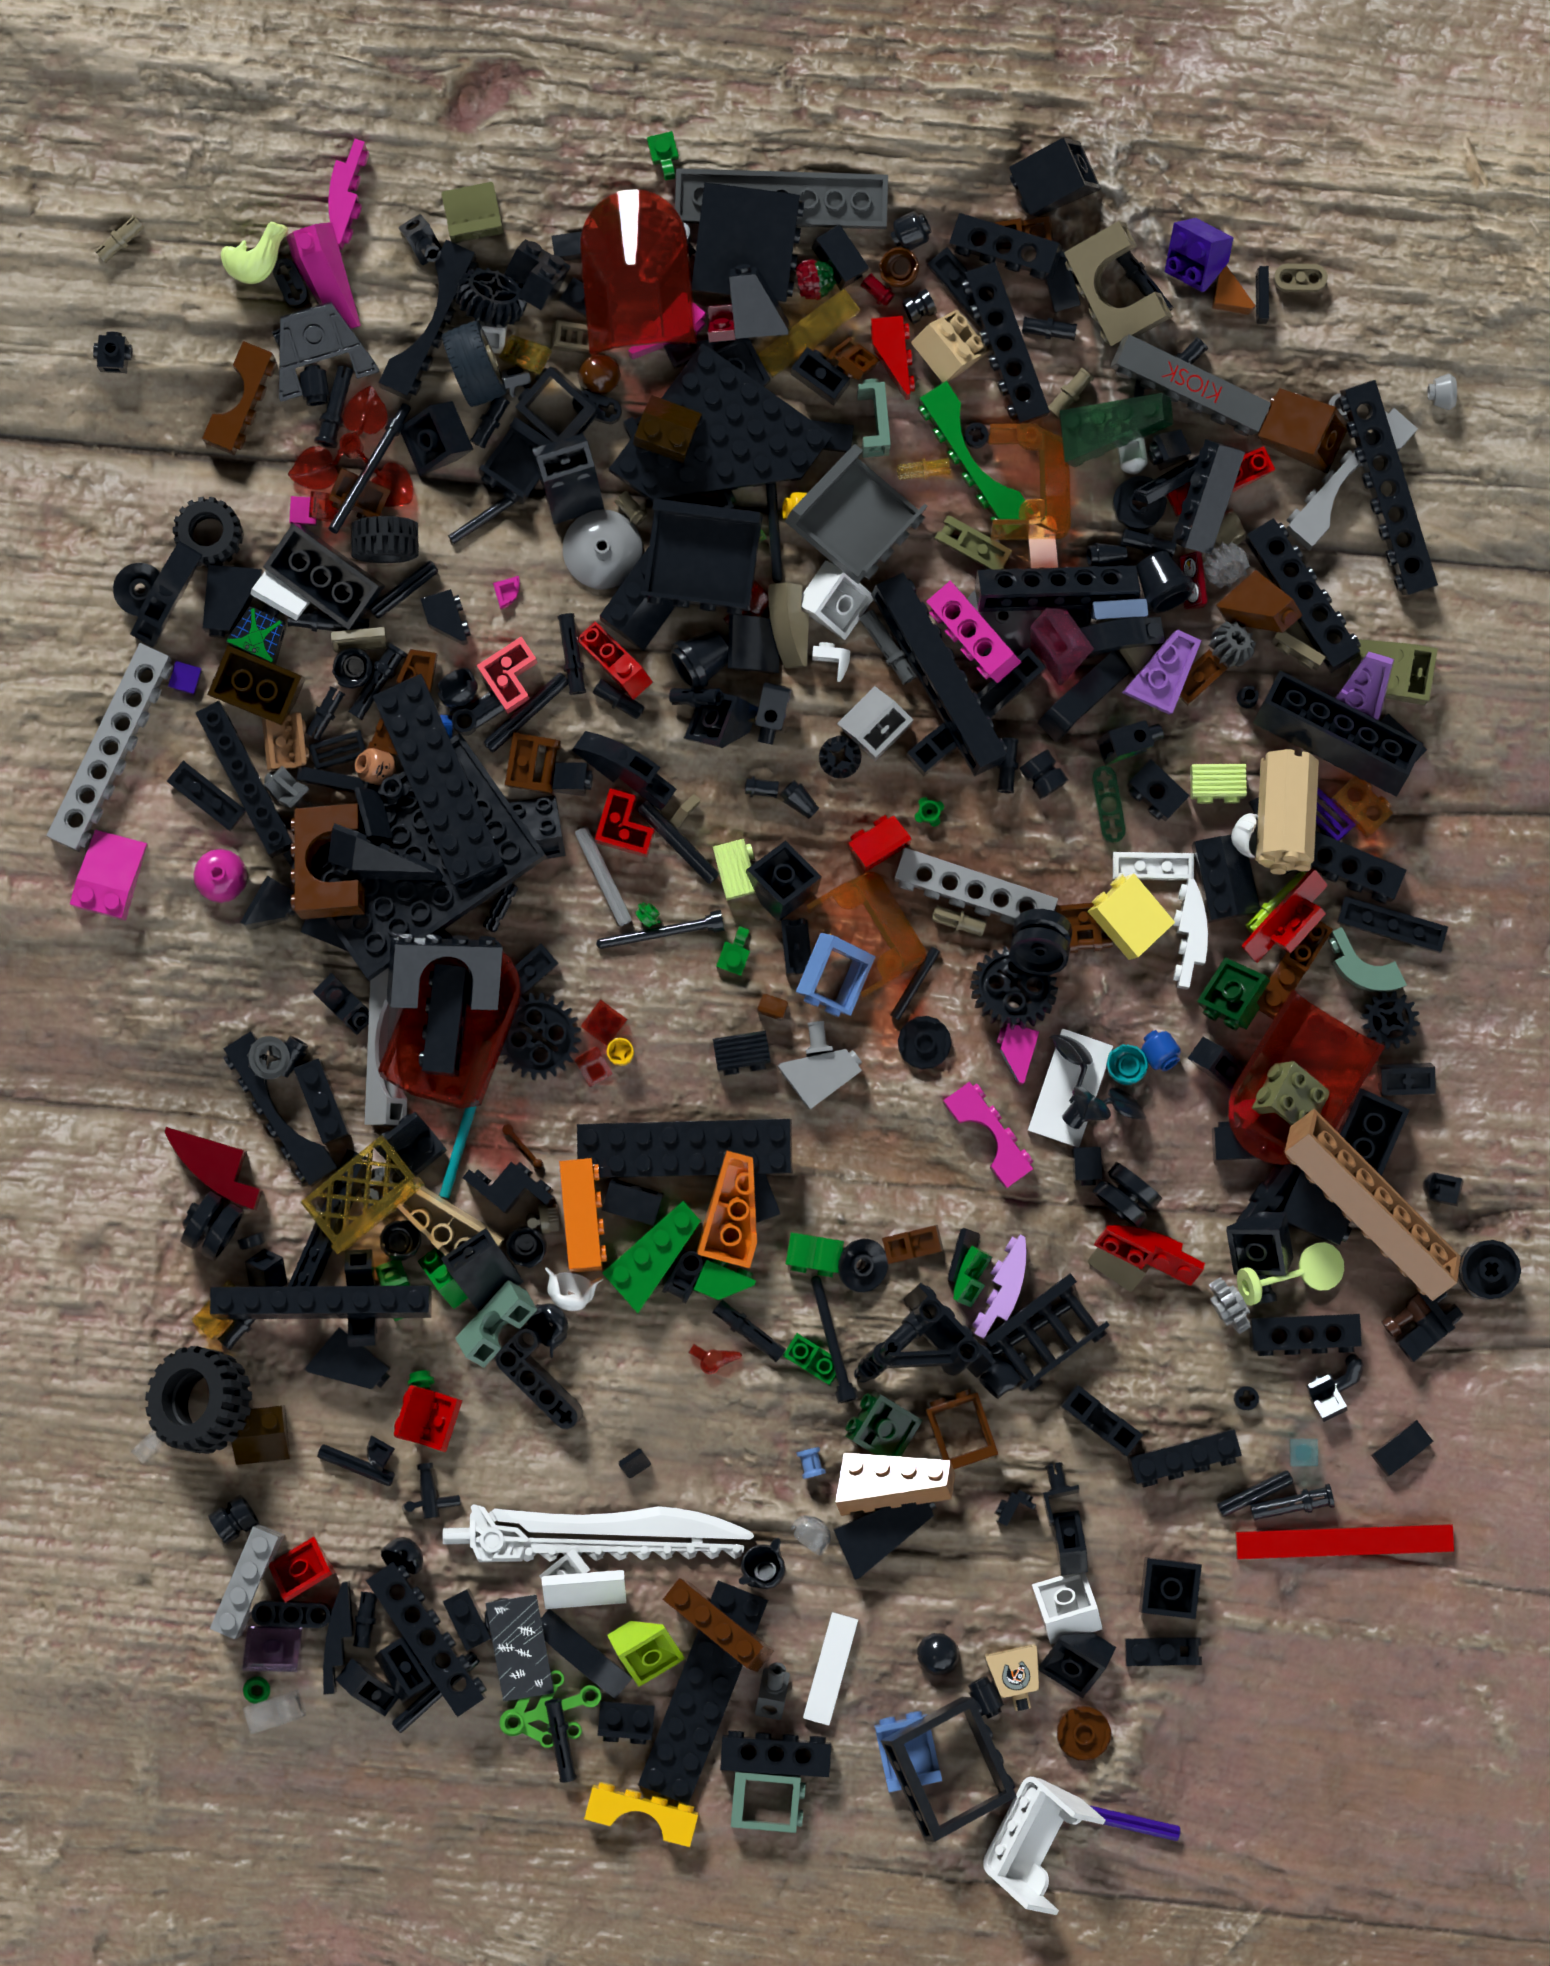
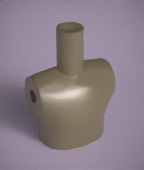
M1233 509L1225 512L1215 541L1224 551H1229L1245 540L1247 535L1241 520Z

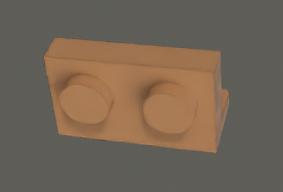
M301 712L288 715L282 726L262 718L267 770H278L281 766L285 767L286 770L305 766L309 757V751L304 743L306 724L304 719H302Z

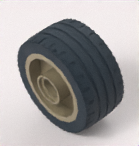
M478 321L463 324L442 334V340L452 370L470 407L479 406L506 394L496 357Z

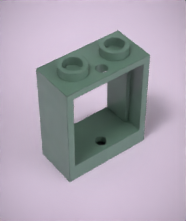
M735 1771L731 1827L796 1833L797 1826L802 1827L803 1810H798L799 1799L805 1798L806 1783L801 1782L800 1775ZM746 1780L793 1784L790 1824L742 1820Z

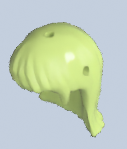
M275 222L268 223L259 243L250 251H246L245 240L236 248L225 246L221 251V260L226 272L233 278L247 284H256L265 280L275 267L279 246L283 238L288 235V228Z

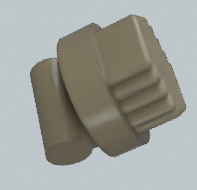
M538 1204L539 1215L529 1213L526 1216L528 1226L536 1228L537 1225H540L542 1234H550L551 1231L560 1230V1220L556 1204L548 1206L546 1204Z

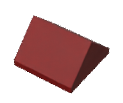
M315 1537L310 1538L268 1565L285 1603L336 1573Z

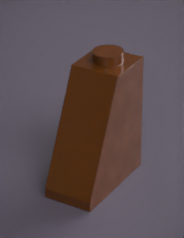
M1257 570L1251 573L1216 604L1224 620L1230 624L1237 621L1240 626L1246 625V627L1279 633L1286 631L1302 616L1295 601Z

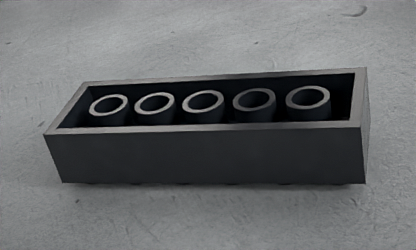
M1281 670L1253 721V724L1281 737L1287 742L1318 756L1395 797L1398 796L1409 777L1423 746V743Z

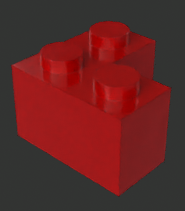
M610 788L595 842L647 858L655 833L654 828L630 822L636 803V795Z

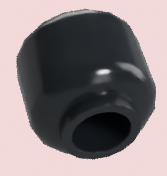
M913 211L894 221V231L891 232V237L897 247L902 245L903 248L911 251L927 243L932 230L924 214L919 215Z

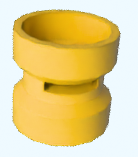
M615 1038L607 1047V1056L614 1065L625 1066L632 1061L634 1049L627 1039Z

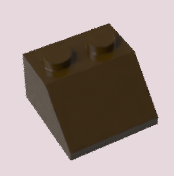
M651 395L636 430L633 445L684 463L702 413Z
M285 1405L251 1409L250 1415H247L245 1418L247 1423L244 1429L237 1432L239 1436L231 1442L236 1465L290 1459Z

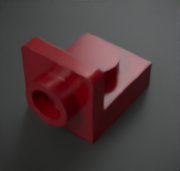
M732 303L708 306L709 342L736 340Z

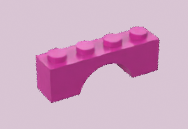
M969 1081L943 1100V1103L957 1123L976 1122L985 1126L992 1133L996 1142V1156L990 1168L1006 1189L1033 1170L1030 1164L1034 1161L1025 1149L1022 1151L1018 1149L1015 1144L1018 1139L1009 1127L1006 1129L1002 1127L999 1122L1002 1117L993 1105L991 1107L986 1105L983 1100L986 1095L976 1083L973 1086Z

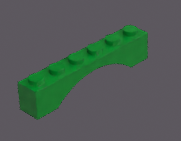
M945 381L920 397V407H918L921 416L925 421H931L935 427L932 431L936 439L940 443L944 442L949 449L947 451L948 457L954 465L959 464L964 471L961 475L968 487L973 486L978 493L976 496L977 501L984 510L988 508L993 517L990 519L998 532L1002 530L1007 535L1025 524L1026 520H1031L1034 513L1020 491L996 482L983 472L972 459L961 432V402L948 382Z

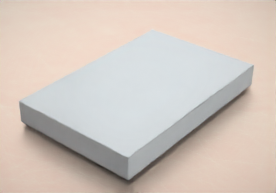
M622 1570L542 1577L545 1609L626 1603L624 1571Z

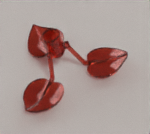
M372 386L359 391L349 401L343 412L344 426L349 431L358 432L346 433L341 437L339 442L341 449L337 450L338 454L334 460L330 451L324 447L312 446L304 450L288 473L295 483L308 489L323 490L335 483L338 472L334 466L339 463L342 455L350 459L360 457L365 463L368 462L369 459L363 453L364 445L359 437L362 436L363 432L370 435L380 432L388 419L386 406ZM390 462L384 465L381 472L377 468L375 469L374 473L377 476L371 481L391 490L385 502V507L408 505L412 502L414 495L413 482L404 467Z

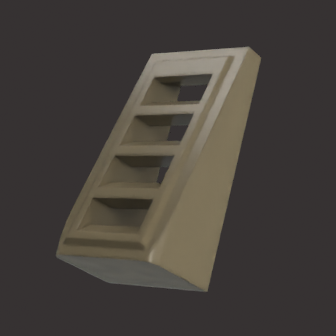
M556 320L552 325L550 349L605 355L608 328ZM561 330L565 331L564 342L560 341ZM572 331L576 332L575 344L571 343ZM583 333H587L586 345H582ZM594 334H598L597 347H592Z

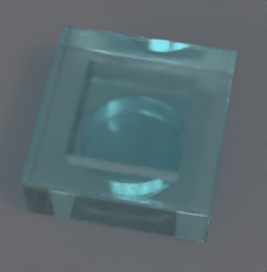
M1289 1439L1290 1466H1318V1439Z

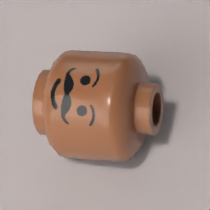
M366 749L358 755L355 762V770L358 777L374 785H381L386 778L396 773L393 756L388 752L378 749Z

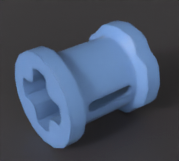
M820 1447L796 1452L797 1457L801 1458L804 1470L803 1479L826 1473V1470L822 1468L818 1454Z

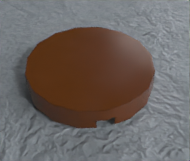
M1077 1706L1069 1709L1061 1717L1057 1725V1740L1061 1749L1069 1757L1078 1761H1090L1106 1751L1111 1741V1728L1108 1720L1099 1710L1090 1706Z

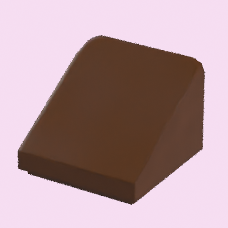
M763 994L757 1012L781 1021L783 1020L788 1002L768 994Z

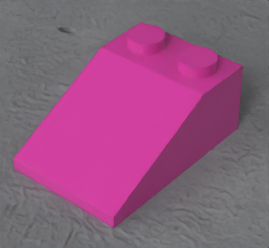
M95 830L77 876L70 905L78 909L126 921L147 843Z

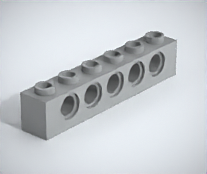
M908 848L904 849L894 881L899 882L898 887L913 891L914 888L923 890V895L929 898L939 900L941 896L950 899L949 904L964 908L965 905L975 908V913L987 917L992 913L1001 916L1000 921L1014 925L1015 918L1021 914L1019 912V905L1021 903L1028 902L1032 905L1033 909L1054 911L1058 898ZM919 869H928L932 875L931 879L927 882H921L916 876ZM946 877H952L956 880L957 887L951 891L946 890L942 886V880ZM972 885L979 886L982 889V896L978 899L971 898L967 892L968 888ZM996 894H1003L1007 897L1008 904L1005 907H997L994 904L993 897Z

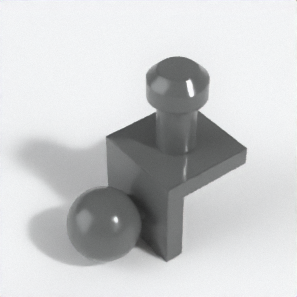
M281 766L277 771H271L266 774L264 786L280 804L292 808L294 805L297 808L314 807L309 801L306 802L302 798L309 788L297 782L285 767Z

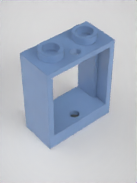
M820 933L796 992L805 996L803 1001L816 1007L819 1004L825 1006L824 1011L831 1015L839 1017L840 1013L851 1016L876 956L834 935ZM831 951L853 960L836 1001L815 992Z

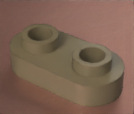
M1283 264L1277 268L1273 277L1274 284L1280 291L1308 293L1322 290L1328 279L1326 270L1318 264ZM1282 276H1290L1291 282L1285 283L1282 280ZM1315 276L1318 282L1313 284L1309 281L1308 277Z

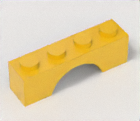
M599 1782V1786L593 1785L584 1820L611 1826L624 1813L631 1811L644 1812L658 1822L662 1830L663 1841L690 1847L698 1818V1812L694 1811L693 1806L679 1803L678 1807L668 1805L667 1799L652 1796L651 1800L641 1797V1792L626 1789L625 1793L615 1791L614 1785Z

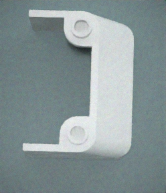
M1027 1777L1022 1782L1016 1794L1017 1797L1013 1799L984 1856L983 1866L985 1872L1025 1909L1057 1915L1059 1910L1043 1896L1048 1888L1049 1877L1047 1872L1041 1867V1864L1063 1821L1076 1825L1084 1820L1103 1825L1105 1819L1081 1798L1043 1779Z

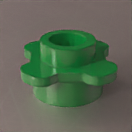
M922 797L918 801L920 807L914 816L915 820L918 823H930L932 827L938 826L940 824V812L944 810V804L941 801L935 802L928 800L927 797ZM930 809L932 813L927 814V810Z
M645 902L638 904L639 909L635 914L645 926L650 928L653 924L656 925L661 922V919L658 917L660 913L655 906Z

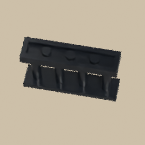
M1071 1273L982 1339L988 1348L995 1345L997 1349L999 1347L1002 1349L1025 1380L1018 1387L1021 1391L1028 1389L1030 1392L1043 1383L1040 1379L1091 1339L1096 1343L1107 1334L1105 1329L1110 1326L1109 1323L1105 1321L1098 1326L1073 1293L1074 1288L1072 1285L1077 1281ZM1058 1296L1066 1300L1090 1332L1078 1342H1076L1052 1310L1053 1305L1051 1301ZM1037 1312L1040 1316L1043 1315L1068 1348L1057 1358L1053 1356L1030 1325L1032 1322L1029 1318ZM1014 1329H1017L1018 1332L1022 1331L1047 1364L1036 1374L1032 1373L1008 1341L1010 1340L1008 1334Z

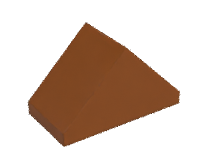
M1226 265L1217 276L1212 309L1249 315L1254 311L1256 305Z

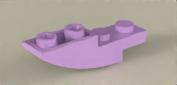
M1021 1234L1017 1239L1014 1237L1010 1239L1004 1250L1008 1253L1003 1262L998 1260L990 1273L994 1276L992 1282L1000 1286L999 1291L993 1289L986 1301L990 1306L985 1314L980 1312L972 1324L976 1328L974 1334L982 1339L986 1336L997 1316L1004 1321L1008 1320L1020 1294L1026 1266V1240Z

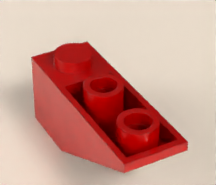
M903 316L871 318L873 351L905 400H910V392L915 391L914 376H909L908 366L912 365L911 349L906 350L905 343L906 339H910L909 324H904Z
M596 621L577 637L578 643L633 700L653 683L643 667Z

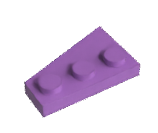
M1180 630L1174 631L1122 693L1164 713L1173 714L1202 640Z
M1368 651L1335 699L1379 721L1394 659Z

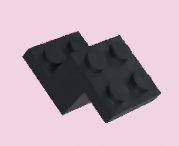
M520 1161L517 1165L510 1162L491 1186L488 1184L492 1180L478 1169L475 1173L469 1169L462 1177L506 1214L527 1189L547 1206L555 1199L551 1195L554 1190L541 1179L536 1183L530 1178L533 1172Z

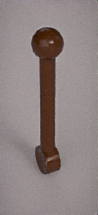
M504 1125L502 1128L503 1133L509 1135L533 1162L535 1169H541L543 1161L537 1159L513 1132L511 1125Z

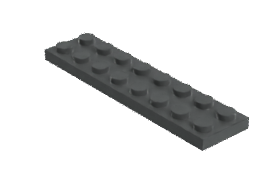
M676 168L675 218L684 223L699 224L704 182L799 194V201L805 202L803 217H797L796 227L834 228L840 224L842 228L887 229L888 175Z

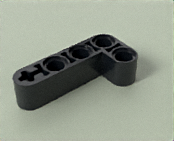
M1117 650L1112 651L1063 695L1043 715L1037 724L1055 742L1060 740L1082 716L1132 671L1125 658Z
M526 1325L500 1349L496 1355V1364L557 1426L563 1429H570L583 1417L582 1406L531 1356L542 1343L543 1332L536 1325ZM524 1333H530L533 1336V1345L527 1344L524 1341ZM505 1352H512L515 1355L516 1362L514 1364L506 1360ZM525 1371H531L535 1375V1382L532 1383L526 1380L524 1376ZM544 1390L553 1392L555 1396L554 1401H548L544 1397ZM562 1401L563 1404L556 1409L555 1406ZM568 1410L572 1412L569 1419L564 1416Z

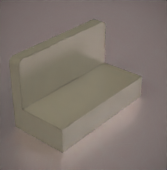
M1098 1247L1088 1260L1091 1266L1129 1292L1135 1289L1150 1268V1265L1145 1264L1141 1270Z

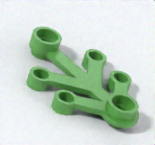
M554 1670L551 1672V1676L555 1673L559 1674L561 1682L558 1684L553 1683L554 1693L542 1695L534 1710L525 1712L531 1698L529 1697L518 1699L514 1709H509L502 1714L499 1724L501 1730L506 1735L518 1736L523 1733L539 1741L545 1748L553 1746V1742L551 1744L543 1742V1736L551 1735V1733H548V1731L542 1732L528 1723L540 1720L549 1725L545 1701L552 1699L557 1688L563 1684L565 1677L561 1671ZM595 1685L583 1687L580 1694L562 1700L563 1711L580 1705L595 1707L601 1700V1691ZM587 1691H594L596 1698L592 1701L587 1700L585 1696ZM511 1717L518 1719L517 1727L509 1726L508 1720ZM568 1722L569 1727L574 1725L579 1729V1733L575 1736L571 1735L567 1730L568 1737L570 1739L578 1738L582 1733L581 1725L577 1722Z

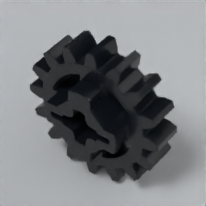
M1393 991L1390 997H1388L1386 992L1380 993L1381 1000L1373 996L1371 998L1373 1005H1364L1368 1014H1362L1360 1018L1366 1020L1367 1024L1361 1026V1029L1369 1030L1366 1039L1374 1037V1046H1378L1382 1042L1384 1043V1049L1387 1050L1390 1044L1393 1043L1394 1048L1398 1049L1400 1048V1041L1405 1045L1410 1043L1408 1035L1416 1036L1417 1033L1412 1028L1420 1025V1022L1414 1021V1017L1419 1015V1011L1412 1012L1411 1008L1415 1003L1410 1002L1407 1004L1405 1002L1407 995L1404 994L1397 998L1396 991ZM1384 1003H1394L1393 1006L1387 1010L1378 1007ZM1403 1010L1405 1011V1013H1406V1015H1407V1020H1408V1022L1403 1021V1017H1402V1011H1403ZM1392 1014L1396 1025L1387 1026V1019L1384 1017ZM1373 1018L1378 1022V1031L1374 1028ZM1392 1031L1402 1033V1035L1396 1038H1386Z

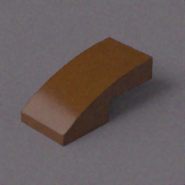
M1049 216L1028 220L1018 218L995 222L998 225L1053 241L1052 223ZM1006 242L999 249H1011L1012 245Z
M938 1225L882 1238L888 1264L944 1251Z

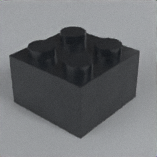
M1145 1557L1139 1612L1196 1619L1202 1564Z

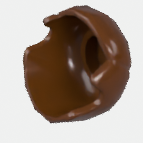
M893 248L886 252L879 263L881 278L893 288H904L911 285L919 273V263L916 255L906 248Z
M597 354L587 358L581 364L577 376L580 386L585 391L605 395L618 386L621 373L618 363L612 357Z

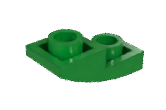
M796 1333L783 1357L831 1386L836 1378L830 1353Z

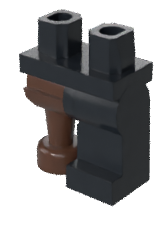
M1418 1292L1407 1301L1406 1308L1394 1319L1388 1316L1381 1321L1394 1339L1402 1333V1326L1412 1320L1417 1326L1396 1342L1411 1362H1415L1423 1353L1454 1330V1324L1463 1316V1313L1455 1304H1452L1444 1311L1438 1306L1437 1303L1448 1295L1447 1292H1444L1434 1301L1427 1295Z

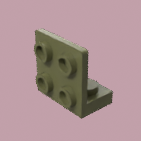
M493 182L447 190L441 193L451 242L460 243L504 234Z

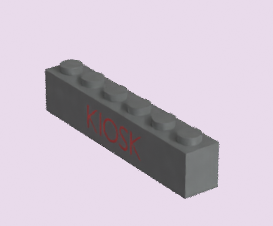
M1130 334L1122 338L1110 366L1117 370L1116 374L1125 379H1136L1140 381L1139 385L1151 391L1156 389L1163 392V397L1173 402H1178L1179 400L1187 404V408L1195 413L1201 414L1204 412L1210 415V419L1218 424L1225 425L1227 423L1235 427L1234 431L1243 436L1259 432L1271 404Z

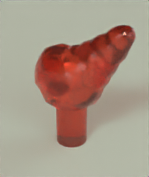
M693 1344L688 1352L701 1360V1370L708 1375L715 1374L719 1368L740 1359L742 1353L737 1351L715 1349L705 1351Z

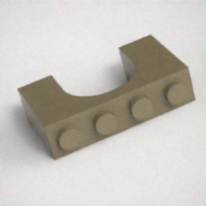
M1121 221L1112 224L1064 252L1067 258L1065 265L1068 270L1072 271V274H1075L1079 282L1076 284L1077 289L1083 298H1087L1090 307H1088L1089 313L1094 321L1099 322L1102 328L1100 331L1102 339L1107 345L1110 344L1111 347L1116 348L1119 347L1122 338L1130 334L1138 337L1173 317L1161 293L1153 292L1125 308L1112 306L1103 296L1101 277L1106 266L1114 259L1137 247L1126 223Z

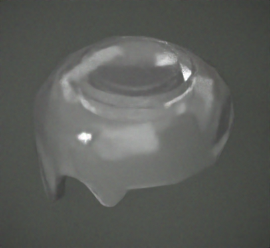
M804 1515L798 1517L791 1527V1530L796 1527L794 1532L795 1538L812 1552L821 1556L830 1544V1530L824 1521L815 1516Z

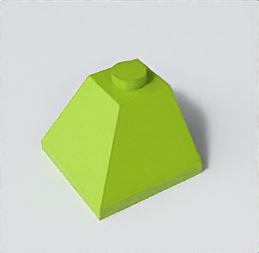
M629 1621L607 1635L619 1659L638 1687L685 1660L684 1655L663 1624Z

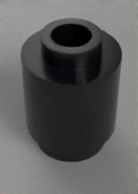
M319 365L305 367V371L300 373V381L306 405L320 406L327 404L329 388L326 370L320 369Z
M988 1676L982 1677L968 1685L970 1697H973L981 1706V1716L986 1715L987 1719L1002 1712L1000 1707L1004 1703L994 1682L990 1681Z

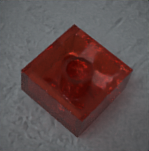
M600 999L580 1027L608 1047L609 1043L615 1039L628 1019Z

